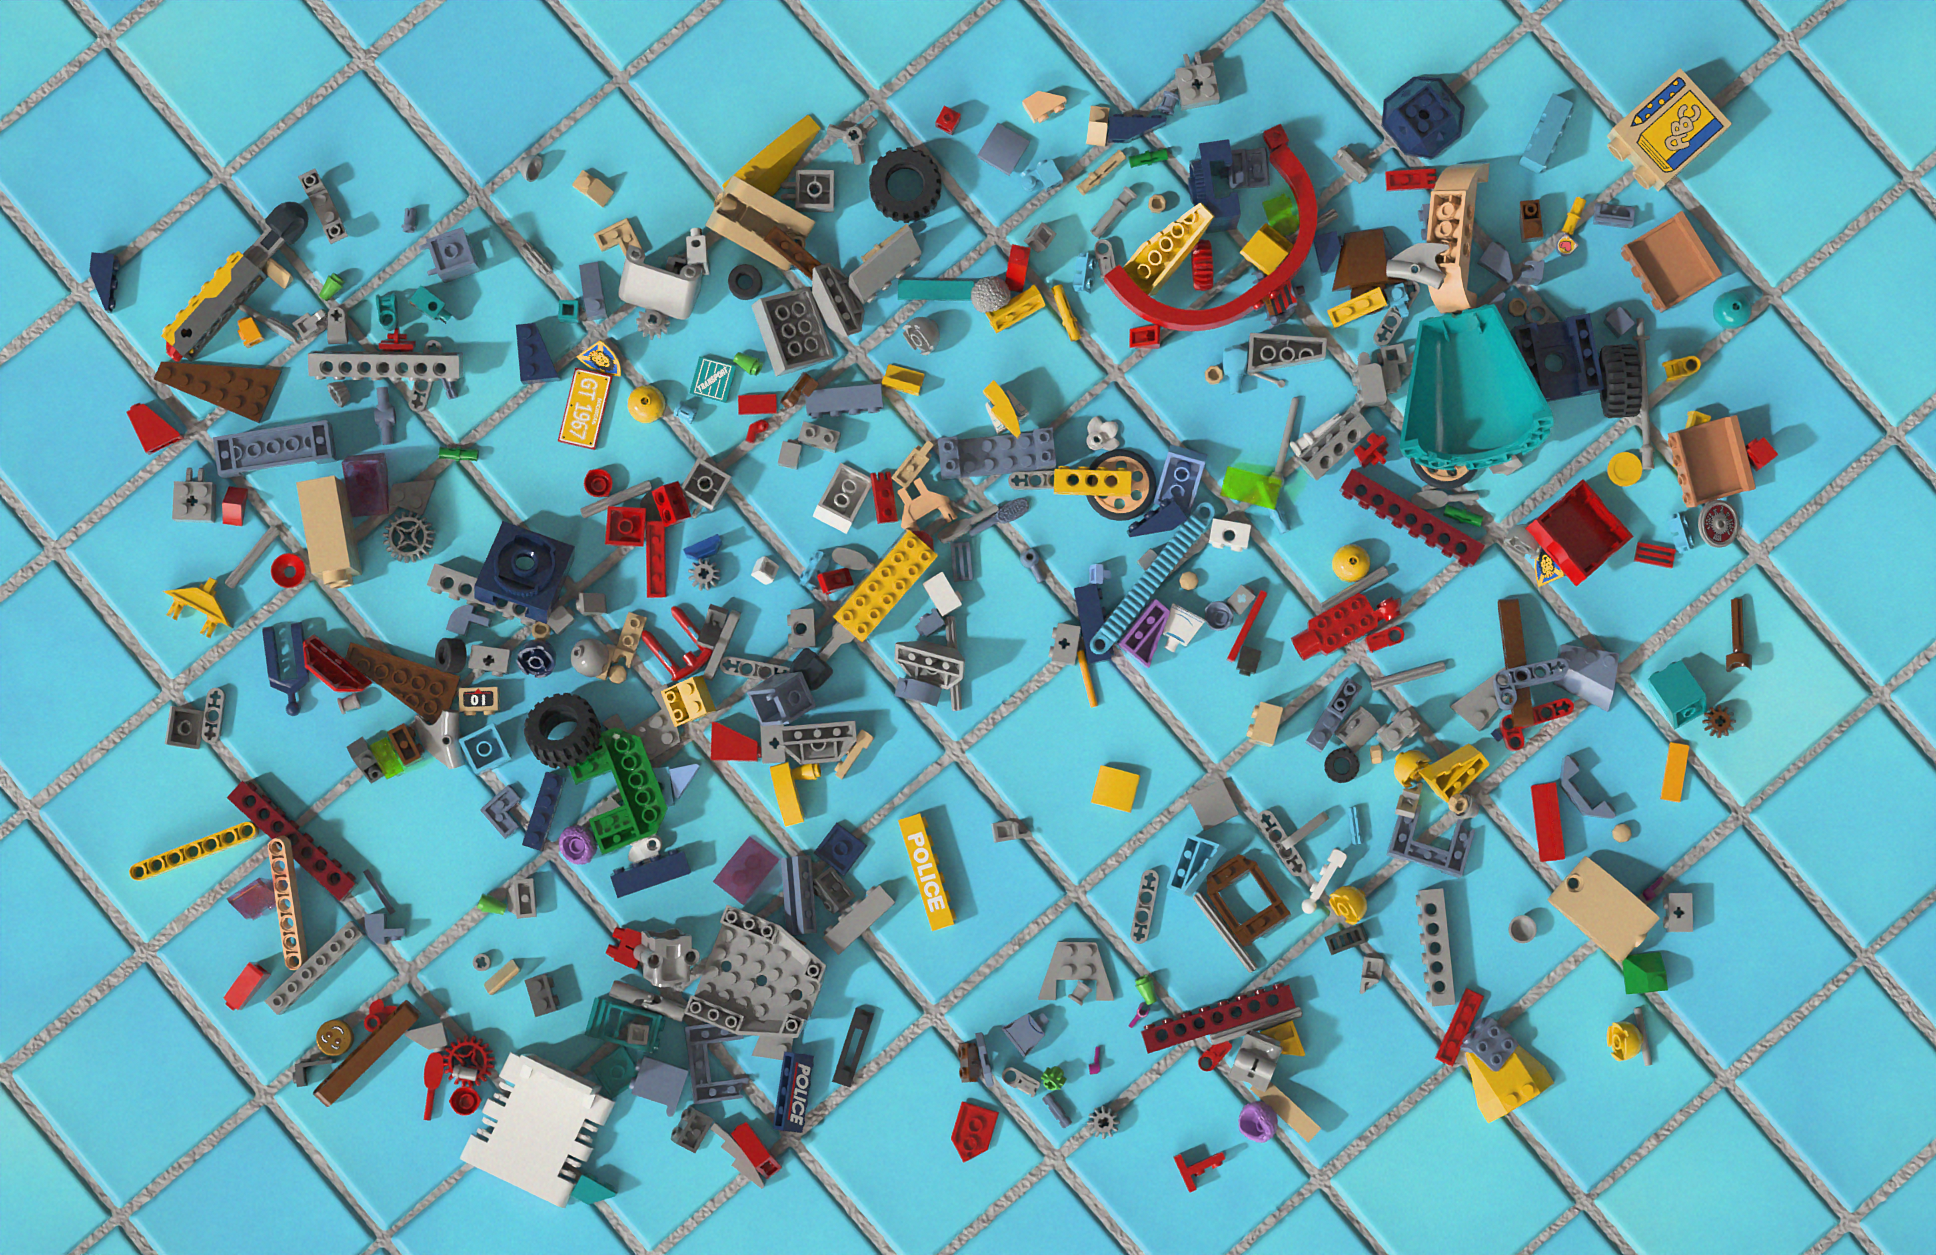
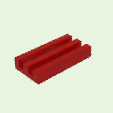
M1637 542L1634 561L1672 569L1676 549ZM1640 548L1670 553V556L1643 551ZM1639 554L1669 560V562L1664 563L1639 558Z

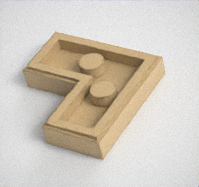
M628 218L593 234L602 252L618 244L625 257L629 245L642 249Z

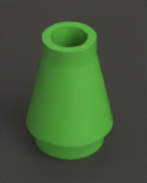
M332 273L331 276L328 275L318 295L328 302L332 296L344 287L345 281L335 273Z
M738 352L733 360L749 375L757 376L763 366V362L759 358L742 354L741 352Z
M482 893L477 908L481 909L482 912L500 915L504 914L507 904L502 903L488 893L487 895Z
M1149 974L1135 979V987L1146 1001V1004L1149 1005L1156 1002L1153 978H1150Z

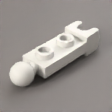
M1336 848L1332 850L1327 859L1330 863L1328 865L1324 864L1319 873L1322 875L1318 882L1314 881L1309 890L1312 892L1310 898L1302 902V910L1305 913L1311 914L1315 912L1317 908L1316 901L1321 896L1336 868L1342 867L1348 855Z

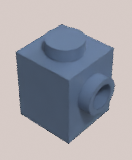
M1621 307L1616 310L1614 308L1609 310L1605 314L1607 318L1603 321L1618 339L1635 324L1631 319L1632 316L1629 311Z

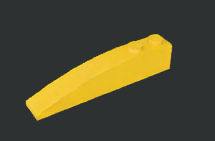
M806 115L738 170L734 176L772 197L778 192L781 183L787 179L791 170L798 163L802 154L809 147L821 128L809 115ZM731 177L722 184L723 190H725Z
M1202 202L1178 220L1172 222L1164 230L1143 243L1123 269L1147 295H1156L1194 248L1211 223L1214 215Z

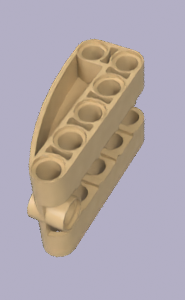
M733 175L724 192H721L716 197L714 210L705 226L788 272L792 264L764 242V238L775 225L793 240L797 239V243L805 249V240L816 222Z
M1584 856L1547 899L1558 911L1617 962H1623L1630 952L1645 940L1647 933L1660 919L1640 899L1587 856ZM1570 878H1574L1577 881V886L1574 889L1568 885Z

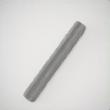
M649 480L585 506L580 509L583 518L590 517L608 509V506H616L651 491L652 485Z
M272 525L225 580L227 586L234 588L279 535L280 530Z
M1383 566L1320 604L1324 612L1385 578L1389 575L1388 570Z
M1438 662L1372 680L1371 686L1376 691L1446 671L1444 662Z

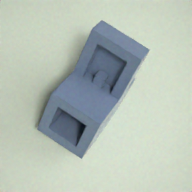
M463 605L452 612L446 630L467 637L471 622L490 628L492 620L487 618V614L478 611L477 614H474L475 606Z
M899 677L894 696L937 707L942 688L918 680Z
M365 914V931L368 937L375 943L387 945V937H390V941L401 940V937L406 936L405 928L387 929V914Z

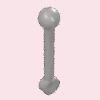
M1257 372L1248 374L1275 383L1279 388L1285 386L1283 380L1277 381Z
M953 500L949 502L951 508L955 507L973 516L977 514L956 504Z

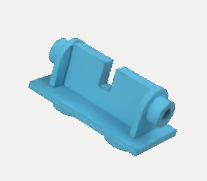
M1088 252L1086 254L1079 253V257H1077L1075 270L1082 271V273L1074 275L1073 287L1075 292H1082L1083 290L1090 294L1094 284L1093 270L1096 268L1095 256Z
M1677 513L1678 517L1675 514L1668 516L1669 520L1667 522L1671 534L1679 533V535L1672 537L1676 550L1679 553L1685 552V547L1688 550H1693L1695 541L1693 535L1688 532L1687 526H1689L1687 516L1683 515V513Z
M818 550L816 553H813L809 559L810 564L800 575L799 584L806 586L811 591L817 588L819 584L817 578L819 574L817 572L819 570L825 573L831 563L829 561L831 557Z

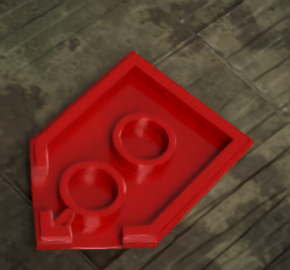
M962 1101L951 1140L963 1163L988 1150L999 1112Z

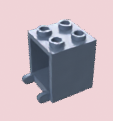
M463 227L426 239L427 243L419 246L420 251L429 248L436 267L427 271L428 276L438 273V276L444 283L480 272L469 236Z
M802 672L772 675L747 691L761 726L790 724L816 707Z
M644 1055L643 1059H638L635 1068L638 1074L637 1077H632L629 1089H632L631 1094L667 1105L666 1113L669 1117H672L675 1113L688 1069Z

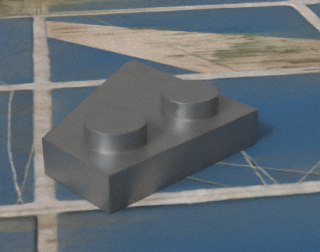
M426 480L393 484L387 503L423 516L436 481Z

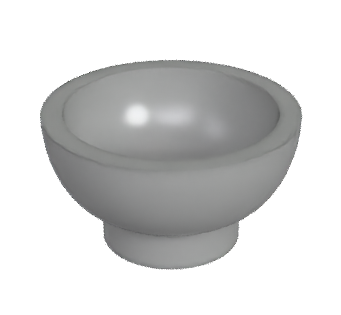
M530 155L520 159L518 170L525 180L533 182L538 178L543 166L542 158L538 155Z
M1468 792L1461 794L1467 798L1468 806L1462 813L1457 814L1454 812V816L1463 820L1476 817L1480 807L1475 797Z
M1525 915L1512 919L1508 928L1510 937L1518 943L1530 942L1537 932L1535 922Z

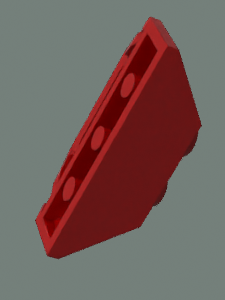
M315 634L303 642L305 668L337 693L362 692L373 683Z

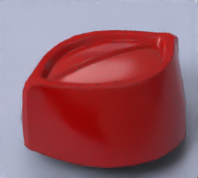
M603 469L589 470L584 479L586 492L593 497H609L613 484L610 474Z
M465 1086L459 1087L453 1092L449 1103L457 1114L467 1116L476 1111L482 1099L473 1088Z

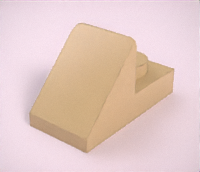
M1091 106L1086 144L1105 146L1110 108Z
M584 170L581 171L572 184L575 189L602 208H604L614 194L598 178L595 179Z

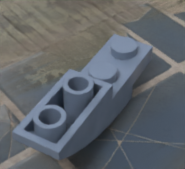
M1348 677L1344 679L1306 739V744L1319 752L1323 751L1359 694L1362 686Z

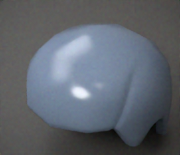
M1215 601L1205 608V622L1211 629L1223 631L1233 623V610L1228 604Z

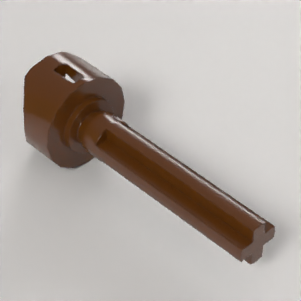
M1734 598L1731 599L1733 653L1726 655V671L1731 672L1738 667H1747L1752 671V655L1744 653L1742 599Z

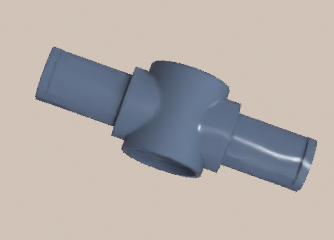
M388 387L376 388L378 405L374 409L375 423L381 428L382 444L391 445L394 444L392 427L396 423L395 408L389 403Z

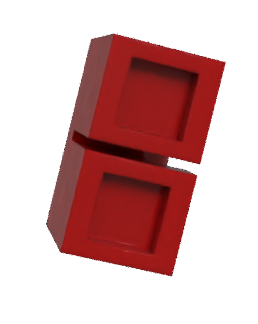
M616 927L612 937L620 939L621 943L619 947L609 944L606 954L614 958V961L637 970L640 961L635 959L634 950L627 948V946L635 949L636 946L642 944V933L630 928Z

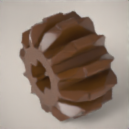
M1717 705L1716 710L1710 707V713H1704L1708 720H1702L1703 724H1708L1704 730L1711 729L1709 735L1713 736L1716 733L1717 738H1721L1722 734L1728 736V730H1734L1730 724L1736 723V720H1730L1734 713L1727 714L1728 707L1722 710L1721 705ZM1720 717L1719 720H1722L1723 724L1717 726L1718 723L1716 724L1715 720Z

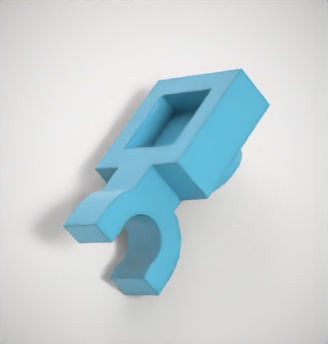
M1403 283L1384 289L1391 308L1397 307L1402 319L1408 317L1409 312L1405 303L1409 302V298Z

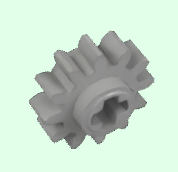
M646 308L645 313L639 312L640 318L636 319V324H638V331H643V337L649 334L650 339L653 340L654 335H657L660 339L661 332L667 334L666 327H670L668 315H663Z

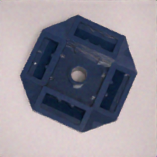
M1412 77L1384 99L1381 126L1404 155L1431 160L1461 136L1465 107L1442 78ZM1419 113H1427L1428 119H1421Z

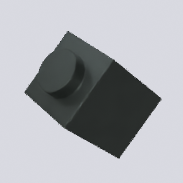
M1243 646L1236 670H1239V674L1248 677L1251 674L1254 675L1262 651Z

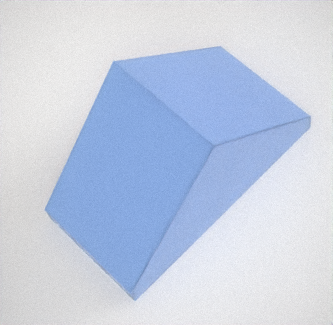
M692 764L669 769L675 797L680 799L698 772L699 765Z

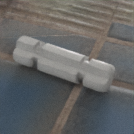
M530 242L523 245L522 250L526 255L528 254L538 268L540 267L544 275L549 274L552 271L549 263H546V260L536 249L534 250Z

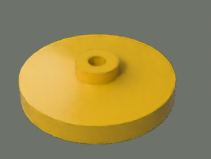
M1621 452L1611 458L1607 466V473L1614 484L1628 487L1640 479L1642 464L1634 454Z

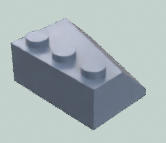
M1564 644L1560 645L1557 658L1565 659L1569 668L1565 677L1554 681L1553 684L1608 712L1615 688L1619 653ZM1556 666V669H1558L1559 672H1561L1562 669H1559V667Z

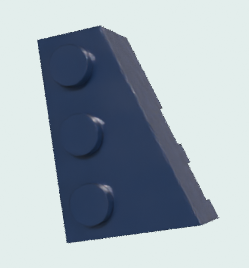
M517 324L516 334L520 381L522 384L561 381L536 324Z

